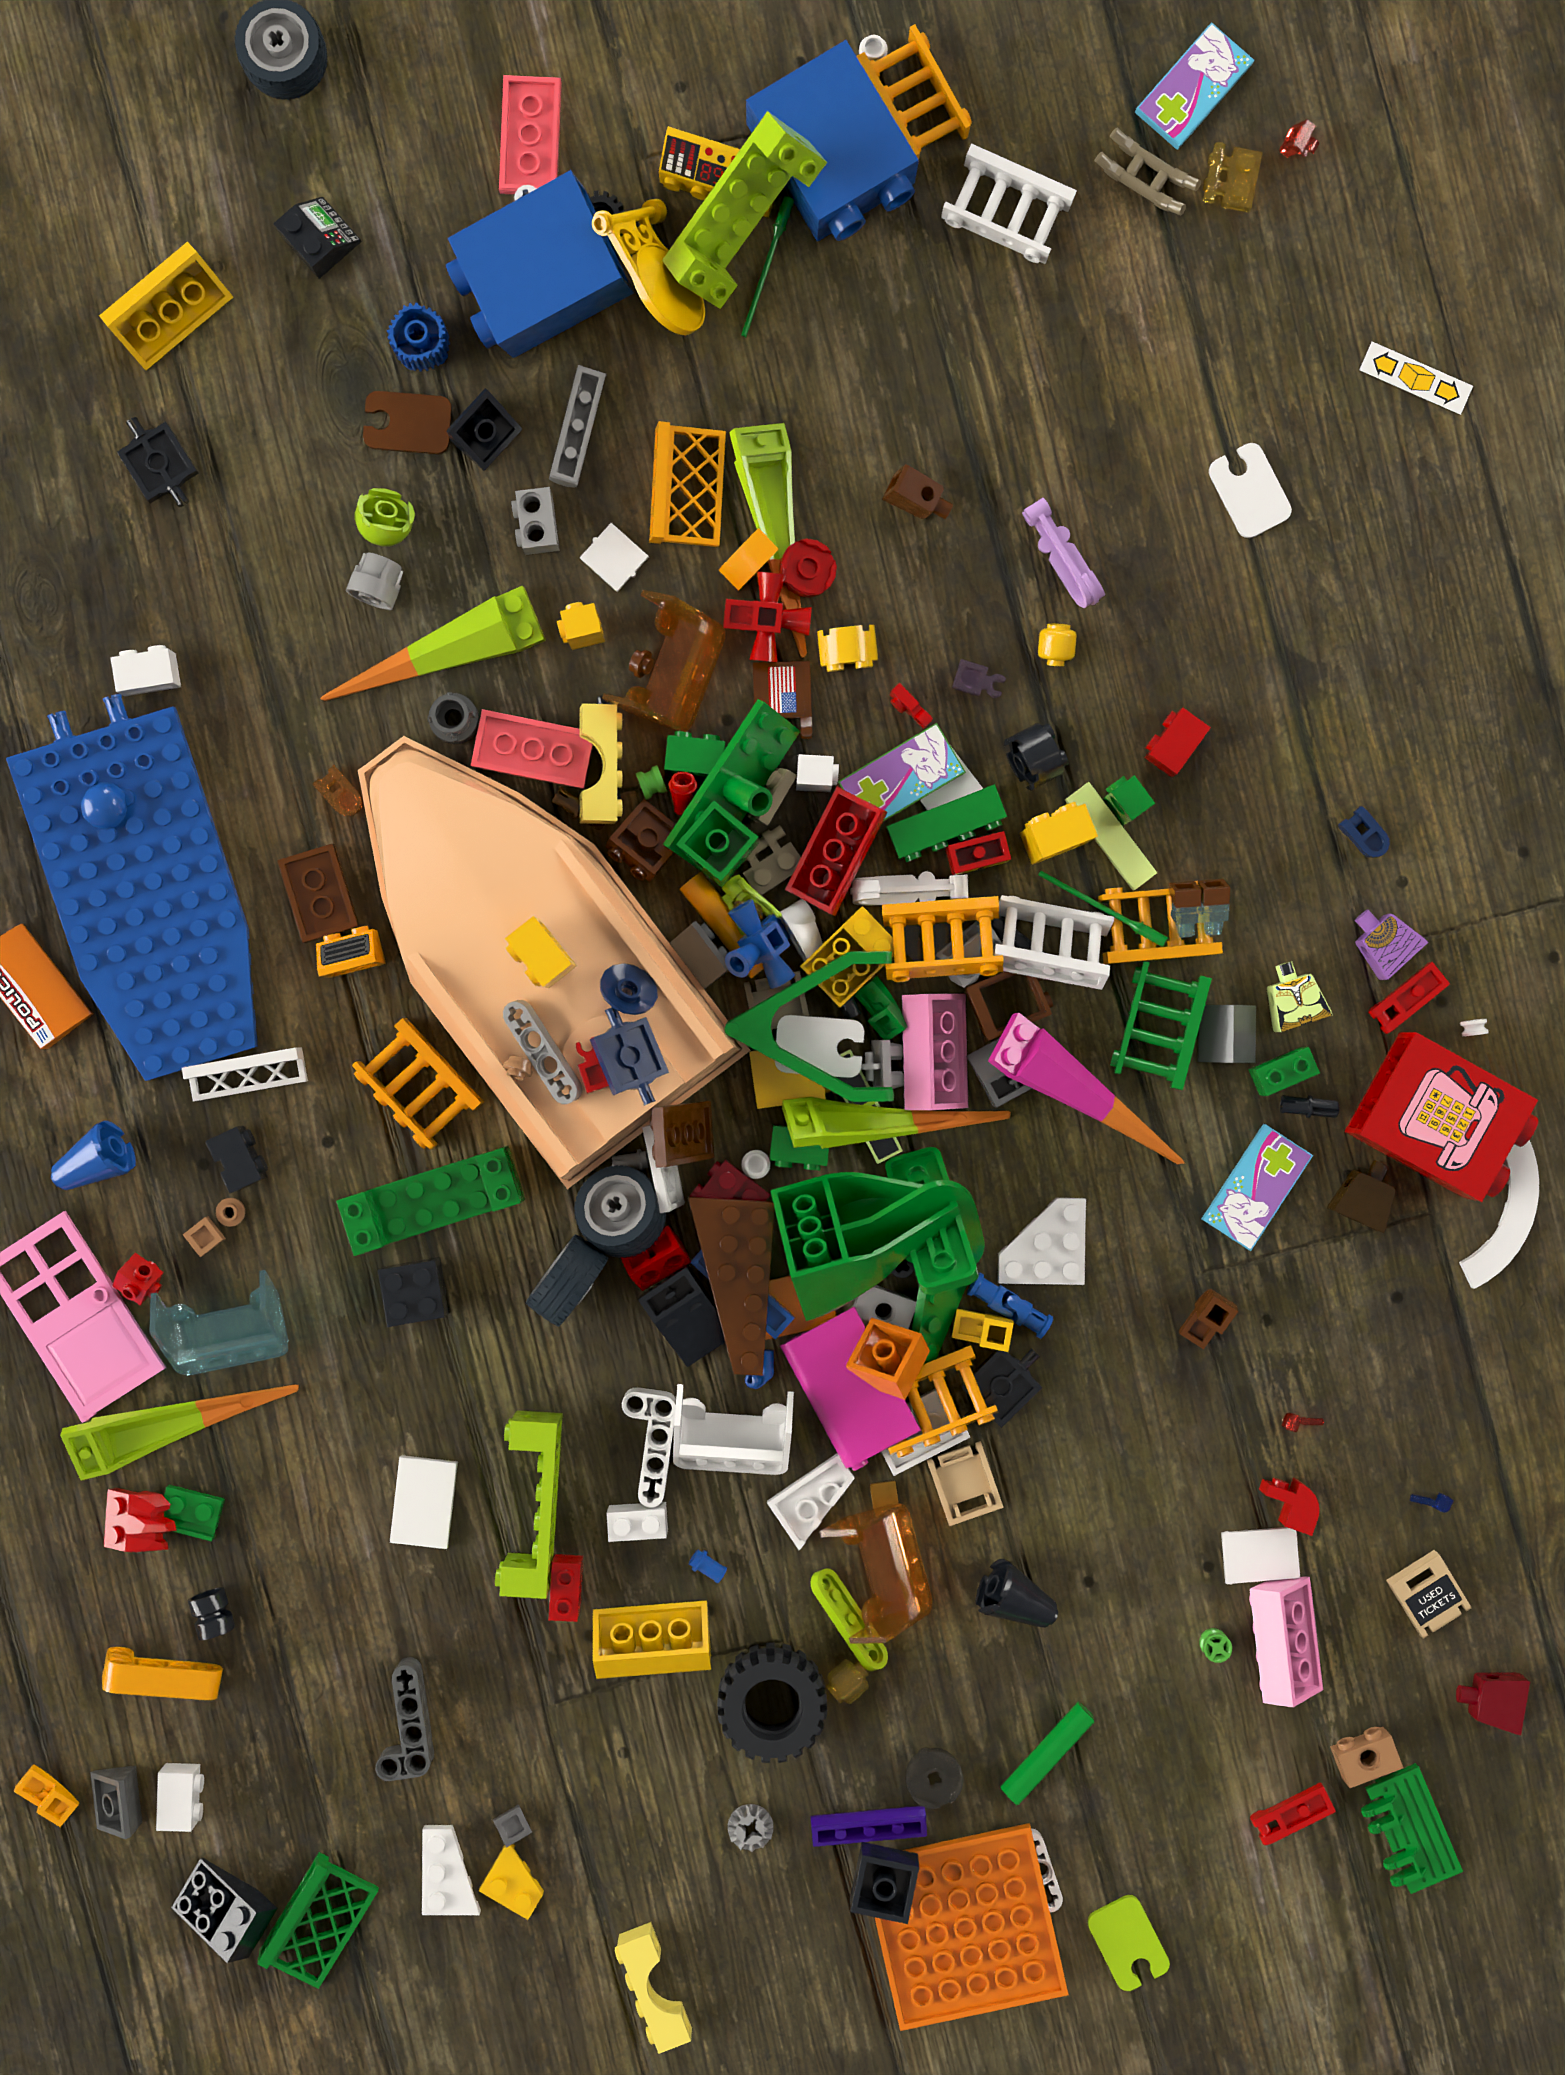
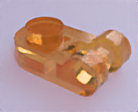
M333 765L328 769L329 773L324 778H318L312 784L338 813L344 816H354L362 808V796L344 774ZM335 782H338L341 787L332 793L329 788Z

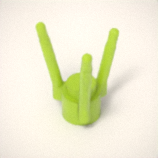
M740 875L734 876L722 887L726 894L721 899L726 903L729 911L735 908L734 902L740 905L748 899H753L755 906L767 917L772 915V913L778 918L782 916L781 912L755 891ZM736 924V926H737V928H738L740 934H741V935H745V933H744V932L740 929V927Z

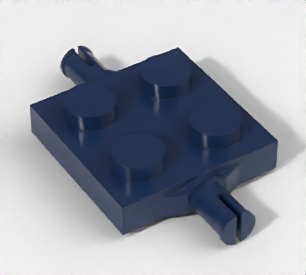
M612 1007L605 1010L611 1028L604 1034L590 1039L612 1095L626 1090L638 1089L644 1106L655 1102L656 1100L649 1084L657 1077L669 1073V1070L647 1017L634 1022H623L618 1010Z

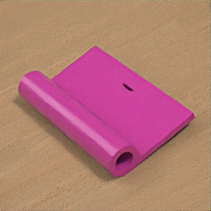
M855 1306L780 1345L845 1468L851 1467L853 1471L865 1466L868 1463L867 1459L921 1431L905 1400L880 1392L846 1368V1364L866 1328Z

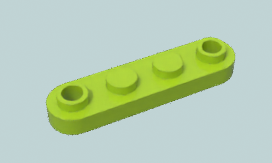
M828 1568L815 1572L811 1578V1589L862 1667L868 1671L882 1669L888 1660L886 1647L838 1575Z

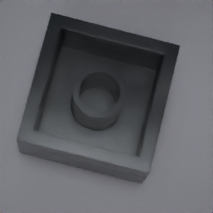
M440 1257L384 1266L378 1270L387 1327L444 1318L450 1313Z
M861 1842L850 1895V1912L908 1924L919 1872L918 1854Z

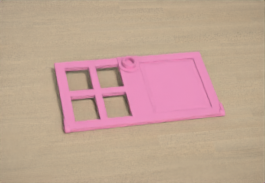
M63 1211L0 1252V1267L26 1251L40 1273L39 1276L13 1292L0 1272V1295L82 1423L89 1421L91 1417L97 1414L96 1412L166 1368L66 1211ZM62 1227L77 1251L49 1268L35 1244ZM83 1259L97 1282L69 1300L55 1275ZM46 1282L61 1306L33 1323L18 1299Z

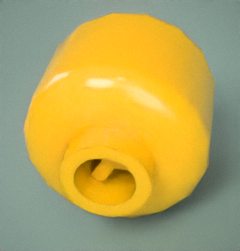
M1047 624V628L1042 629L1039 634V657L1047 659V665L1064 666V661L1071 660L1075 656L1076 632L1070 630V625Z

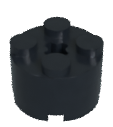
M1035 723L1004 741V747L1007 745L1010 747V752L1006 753L1013 772L1020 782L1026 780L1030 784L1026 788L1031 791L1062 775L1064 767L1069 764L1065 752L1062 749H1058L1054 741L1055 733L1049 724L1042 726L1039 723Z

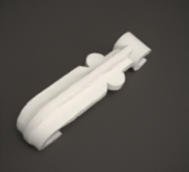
M925 871L919 875L918 880L913 875L854 878L850 894L853 898V904L861 906L912 903L918 898L920 902L935 901L936 897L950 896V899L968 898V875L949 876V879H935L931 872Z

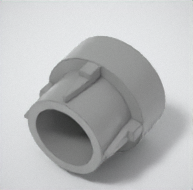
M363 553L359 565H356L352 572L346 592L354 598L374 607L392 610L401 587L399 583L403 571H401L402 567L386 557L374 553Z

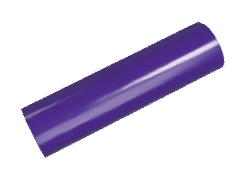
M924 1805L810 1816L813 1847L927 1836Z

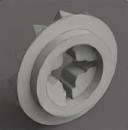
M746 1804L738 1807L731 1814L728 1821V1833L731 1842H734L740 1850L746 1849L753 1852L755 1849L764 1848L773 1833V1821L770 1814L763 1807L755 1804ZM756 1819L755 1829L759 1832H751L746 1837L744 1824L749 1826Z

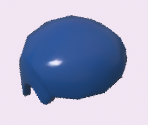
M101 782L91 786L81 800V811L84 819L93 827L108 830L118 826L127 813L126 794L113 783Z

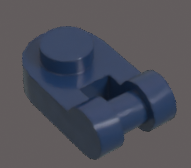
M1362 806L1353 812L1354 815L1349 820L1344 819L1338 824L1342 833L1349 837L1366 857H1380L1389 849L1390 841L1388 835ZM1360 824H1364L1367 828L1363 834H1360L1356 829Z

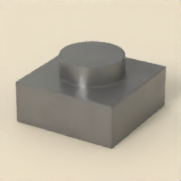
M519 1805L493 1819L506 1848L532 1833Z

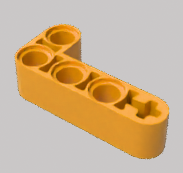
M110 1647L107 1649L104 1664L102 1688L106 1692L115 1694L215 1700L218 1697L223 1668L212 1663L134 1657V1651L129 1648Z

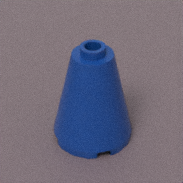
M106 1120L95 1124L52 1166L51 1179L57 1187L70 1190L127 1174L135 1167L136 1157L134 1149L130 1142L125 1144L121 1138L124 1132L118 1126Z

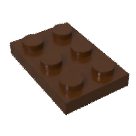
M335 844L325 845L277 860L302 943H308L327 935L360 927Z

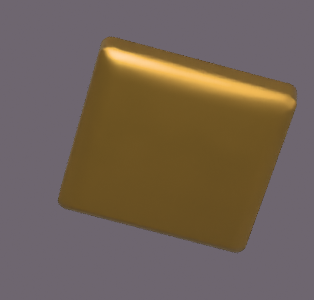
M895 1480L870 1484L874 1510L899 1506Z

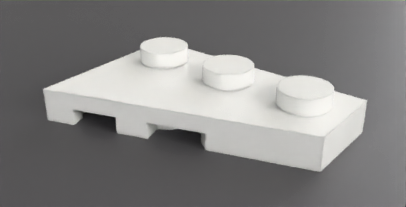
M424 1825L422 1915H480L481 1909L478 1901L475 1899L472 1889L473 1885L470 1876L467 1874L463 1862L464 1857L453 1825Z

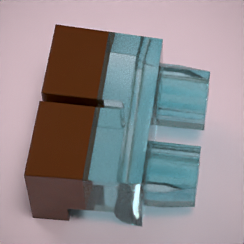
M1224 879L1200 880L1198 885L1195 881L1169 883V894L1171 895L1172 903L1170 916L1175 922L1176 930L1180 937L1194 936L1195 923H1204V932L1207 935H1220L1222 933L1223 921H1228L1230 901V886Z

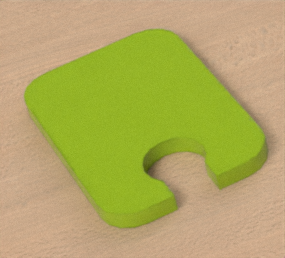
M1133 1895L1123 1896L1089 1915L1087 1922L1089 1929L1117 1985L1122 1990L1131 1991L1142 1986L1138 1976L1131 1970V1966L1136 1959L1143 1958L1148 1960L1154 1979L1168 1971L1169 1959L1137 1897Z

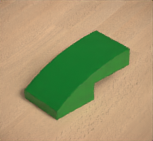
M877 975L866 982L854 994L872 1015L868 1022L883 1040H890L907 1028L897 1003Z

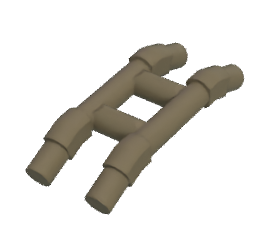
M1118 127L1115 128L1110 134V138L1126 154L1134 157L1126 171L1103 152H1100L1094 161L1112 179L1123 183L1153 202V205L1167 212L1170 211L1182 215L1186 209V204L1174 200L1172 197L1160 192L1167 179H1169L1170 182L1177 186L1197 191L1201 185V180L1167 164L1139 146L1140 144L1132 138L1127 137ZM1143 163L1158 172L1150 186L1135 177Z

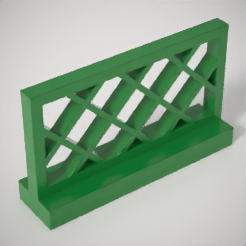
M319 1852L259 1949L257 1964L266 1969L271 1965L319 1989L376 1896L379 1887L330 1863L329 1857ZM331 1873L341 1878L343 1886L327 1891L325 1881ZM361 1888L369 1892L364 1900L352 1903L349 1891ZM345 1893L348 1905L332 1909L329 1897ZM325 1898L328 1911L312 1915L310 1908L312 1902ZM350 1911L352 1917L350 1924L337 1928L334 1916ZM330 1917L333 1929L317 1934L314 1922ZM310 1923L313 1935L297 1940L296 1928ZM335 1936L336 1947L322 1952L319 1940ZM315 1942L318 1954L302 1958L299 1946ZM295 1948L298 1960L287 1963L279 1959L282 1951ZM320 1960L322 1970L317 1977L306 1972L305 1964Z

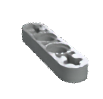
M524 1000L508 1003L503 1010L504 1021L553 1098L561 1104H569L576 1101L581 1096L582 1085L532 1006ZM522 1009L523 1014H521V1018L515 1019L513 1015L516 1013V1010ZM531 1022L532 1026L525 1028L523 1031L521 1030V1027ZM531 1031L537 1032L541 1037V1043L538 1047H533L529 1044L528 1035ZM547 1056L553 1057L557 1062V1069L554 1073L545 1069L544 1061ZM562 1073L565 1075L564 1077L559 1078L560 1080L558 1081L553 1080L554 1077H557ZM564 1085L572 1087L569 1094L564 1095L562 1093V1090L565 1088Z

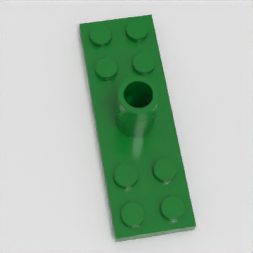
M758 699L663 845L701 871L676 844L713 801L717 802L740 822L747 812L754 816L766 814L771 808L773 798L771 792L764 788V786L797 738L800 730L764 701Z

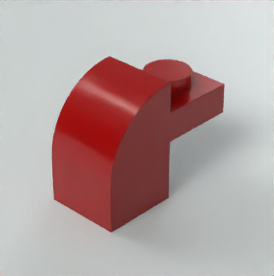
M1294 1477L1290 1487L1289 1483L1277 1478H1273L1272 1482L1262 1479L1259 1490L1268 1497L1284 1502L1278 1521L1287 1528L1312 1536L1319 1517V1503L1315 1494Z

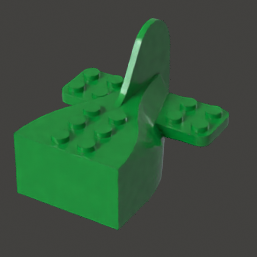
M927 1147L890 1158L885 1164L888 1178L865 1173L840 1172L822 1175L771 1190L791 1279L806 1321L826 1315L859 1297L885 1279L904 1259L913 1263L920 1289L928 1295L966 1286L977 1280L978 1270L976 1264L981 1259L985 1248L977 1208L970 1192L961 1184L949 1180L939 1149Z

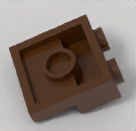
M643 799L609 838L605 846L609 849L608 855L618 863L624 861L631 867L630 872L636 879L640 881L646 879L651 882L674 854L663 843L676 824Z

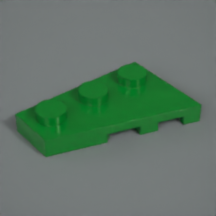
M919 1286L912 1331L923 1335L930 1350L924 1364L936 1360L966 1286L933 1295L923 1293Z

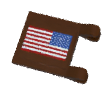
M810 661L753 663L754 704L759 699L768 704L785 719H800L801 739H811Z

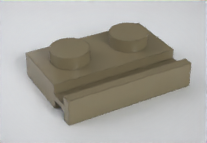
M776 768L764 786L772 794L771 808L762 816H754L748 813L747 817L760 824L768 825L797 775L788 769Z

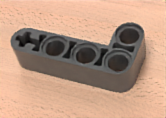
M413 1657L402 1659L392 1674L401 1745L387 1747L383 1750L376 1763V1773L384 1781L423 1776L428 1772L434 1759V1747L422 1666ZM403 1670H406L409 1675L412 1674L409 1683L407 1674H402ZM405 1698L415 1699L418 1706L409 1707L405 1703ZM409 1727H418L422 1734L419 1736L411 1734ZM413 1756H423L426 1760V1763H416L413 1759ZM384 1760H394L397 1764V1767H388L385 1764Z

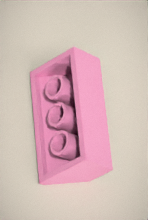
M965 994L902 995V1015L907 1024V1028L903 1031L905 1110L968 1108Z
M1310 1577L1265 1581L1251 1588L1249 1601L1253 1613V1632L1256 1638V1659L1259 1663L1260 1690L1262 1691L1263 1703L1295 1707L1323 1690Z

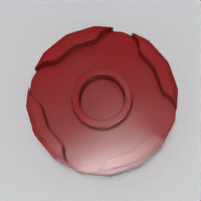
M802 539L791 544L785 550L780 559L779 572L786 575L784 584L788 590L797 596L810 598L819 596L831 586L836 577L837 565L831 555L832 552L826 545L818 540Z

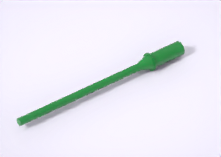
M783 197L776 221L773 224V240L741 334L745 338L747 337L778 240L782 233L786 231V225L794 200L790 197Z
M1043 871L1039 872L1038 876L1129 925L1136 932V935L1139 934L1161 947L1166 943L1167 936L1143 924V921L1130 920Z

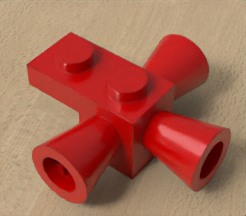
M757 572L760 601L726 599L723 628L757 631L749 660L778 662L775 633H781V628H785L809 636L812 607L783 610V603H778L786 575Z

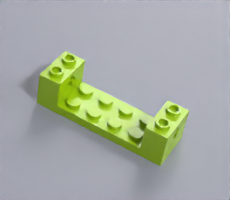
M767 111L662 261L679 284L721 309L738 286L725 269L789 179L793 176L810 187L827 161L807 139Z
M517 1410L505 1425L504 1441H509V1450L541 1452V1455L538 1456L537 1472H542V1478H540L539 1484L536 1486V1501L540 1502V1506H538V1511L535 1513L534 1530L539 1531V1534L536 1535V1541L533 1542L532 1554L508 1553L505 1560L500 1561L495 1575V1586L500 1587L499 1596L546 1599L549 1593L551 1568L554 1558L563 1413Z

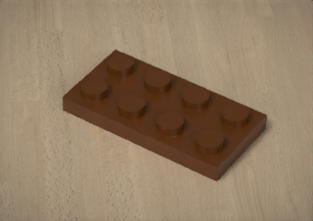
M711 1101L652 1108L650 1127L654 1135L652 1156L655 1160L656 1168L715 1158Z

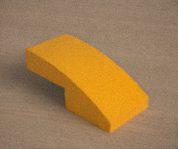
M758 528L721 566L719 571L739 591L779 549Z
M35 1764L31 1766L14 1789L15 1793L38 1806L36 1813L59 1827L63 1825L79 1805L78 1800L63 1785Z

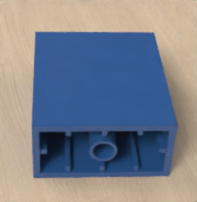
M844 40L746 99V125L751 133L768 111L807 139L827 161L810 187L793 176L784 186L790 198L794 200L795 206L817 242L831 233L837 241L844 240L855 234L865 224L864 213L879 204H882L886 211H892L906 203L914 195L915 189L912 184L915 183L919 159L847 40Z
M571 170L448 238L457 258L446 264L447 271L458 292L463 297L473 292L481 311L470 318L478 337L487 349L497 344L512 358H515L634 293L608 236H601L592 228V219L596 211L586 189Z

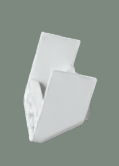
M678 1384L674 1419L673 1463L677 1467L694 1470L770 1475L785 1473L788 1470L794 1392H788L786 1406L777 1403L771 1404L763 1410L762 1416L705 1413L706 1407L698 1399H683V1385Z

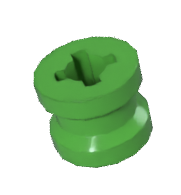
M657 765L651 767V770L648 772L640 771L636 773L646 800L652 798V795L657 792L661 794L667 792Z
M1210 1628L1202 1633L1199 1645L1205 1656L1215 1663L1226 1661L1232 1653V1644L1223 1631L1217 1628Z

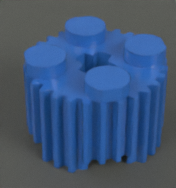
M409 303V307L403 305V309L399 310V315H394L395 320H391L392 325H389V330H387L389 344L398 360L409 370L416 371L418 368L420 372L423 369L428 371L429 367L434 369V365L439 366L443 364L448 357L447 351H449L450 337L440 315L438 316L436 311L432 312L430 307L426 309L424 305L421 307L418 303H415L414 306ZM417 335H423V338L417 340Z

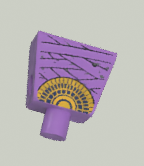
M1367 909L1355 919V922L1365 931L1355 943L1379 980L1389 979L1428 943L1426 939L1393 914L1383 915L1377 920Z

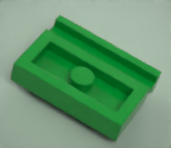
M169 1484L166 1487L164 1497L171 1505L170 1509L164 1512V1517L175 1521L177 1531L173 1532L213 1541L225 1499Z

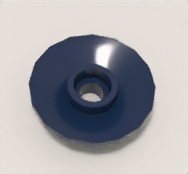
M623 963L612 965L604 971L600 979V991L604 1000L612 1008L624 1014L638 1015L646 1013L653 1008L658 998L657 986L653 978L644 970L634 965Z

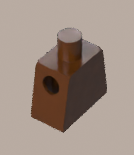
M907 464L894 473L882 498L883 501L920 519H925L932 513L946 519L953 507L952 503L940 497L944 490L942 485Z

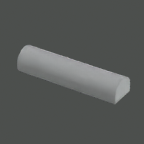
M580 365L577 367L549 479L554 483L566 487H577L606 373Z

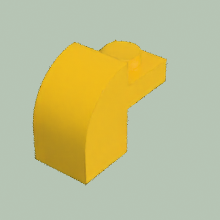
M957 1308L952 1338L980 1343L981 1347L1008 1352L1014 1321L994 1314H983Z

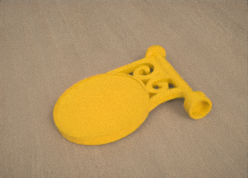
M660 199L647 200L642 205V208L613 215L605 210L596 212L592 219V228L601 236L608 235L630 274L641 300L655 319L670 331L680 335H689L699 329L705 318L703 298L679 284L662 261L669 249L662 244L651 224L661 223L666 218L667 209L663 201ZM639 221L640 226L637 227L636 222Z

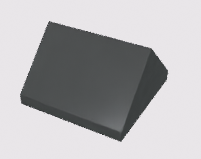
M1205 1005L1198 1030L1197 1062L1255 1063L1256 1006Z
M136 1766L90 1772L97 1829L123 1839L130 1838L142 1823Z

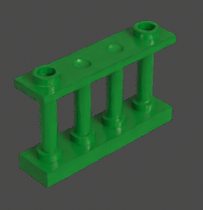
M1144 961L1141 967H1135L1132 983L1137 985L1120 1050L1114 1049L1110 1066L1115 1067V1074H1121L1122 1067L1124 1066L1166 1077L1167 1081H1171L1170 1088L1183 1090L1212 978L1199 976L1197 981L1192 980L1189 983L1147 972L1149 962ZM1144 983L1188 994V997L1192 998L1190 1009L1185 1008L1183 1011L1140 1000ZM1137 1011L1181 1022V1025L1185 1026L1183 1037L1177 1036L1176 1039L1133 1028ZM1134 1039L1173 1049V1053L1178 1054L1176 1064L1166 1066L1127 1056L1126 1051L1129 1040Z

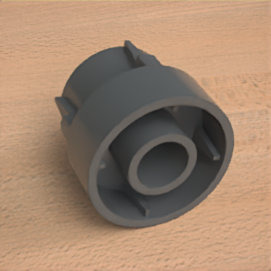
M448 692L436 699L430 708L428 722L432 731L442 741L449 744H462L472 739L478 731L480 721L479 712L471 700L464 695ZM452 712H459L462 716L461 722L456 726H450L447 723V718Z

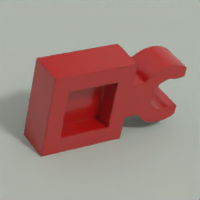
M900 683L891 690L890 696L893 699L890 702L900 713L905 711L908 715H911L923 729L932 722L933 718L919 705L920 703Z
M577 1042L576 1050L586 1061L578 1064V1068L587 1094L609 1087L594 1049L592 1048V1050L586 1052L582 1049L581 1043Z

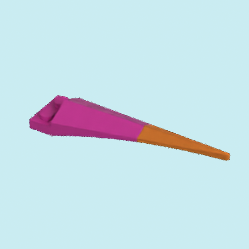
M1020 1013L1012 1014L988 1060L989 1063L1009 1078L1108 1125L1176 1164H1184L1181 1157L1044 1028L1039 1029Z

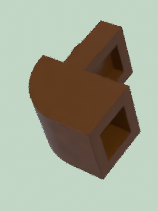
M1208 1289L1199 1297L1194 1304L1195 1309L1179 1329L1180 1335L1202 1349L1207 1346L1216 1332L1223 1334L1238 1313L1236 1304L1212 1289Z

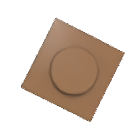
M209 1216L203 1218L183 1234L200 1257L207 1254L226 1239Z

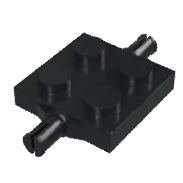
M137 417L131 418L133 423L128 420L126 424L135 437L117 453L147 501L152 503L163 495L171 494L178 507L184 506L182 501L188 504L189 500L180 487L186 481L199 474L169 424L165 421L154 429L144 430Z
M1032 1348L1021 1360L1011 1356L1006 1351L996 1350L973 1372L987 1408L996 1405L998 1413L993 1414L994 1421L1001 1428L1042 1389L1041 1385L1031 1376L1028 1369L1040 1358ZM963 1382L960 1386L969 1395L965 1383ZM973 1406L962 1417L964 1418L974 1413H977L975 1407Z

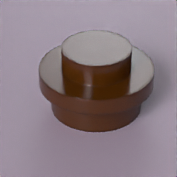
M636 650L632 655L629 671L633 672L635 677L642 678L651 672L654 665L651 652L648 650Z

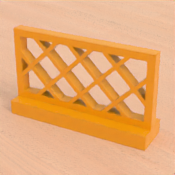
M658 422L655 429L649 543L661 544V542L719 547L726 431L670 425V422ZM674 434L686 435L693 444L681 453L674 444ZM694 436H700V438L696 440ZM706 437L718 438V450L711 456L700 445V442ZM695 447L706 459L696 469L685 457ZM673 451H674V453L678 456V457H677L676 459H674V460H673ZM718 455V457H717V463H716V462L713 460V458H715V457ZM679 460L691 471L681 482L672 473V467ZM708 463L717 472L716 479L709 485L698 473ZM692 476H695L704 487L695 497L683 486ZM672 481H673V482L676 484V486L671 489V485H672ZM715 484H716V493H715L714 490L711 488V487L714 486ZM677 489H680L689 500L680 510L671 502V495ZM707 491L715 500V507L708 513L696 501ZM692 504L703 516L693 526L681 514ZM670 509L675 513L672 517H670ZM713 513H714V521H713V520L711 519V517H710V515L713 514ZM676 517L688 529L681 536L669 535V523ZM706 520L713 528V539L702 538L695 528ZM692 533L694 537H687V535Z

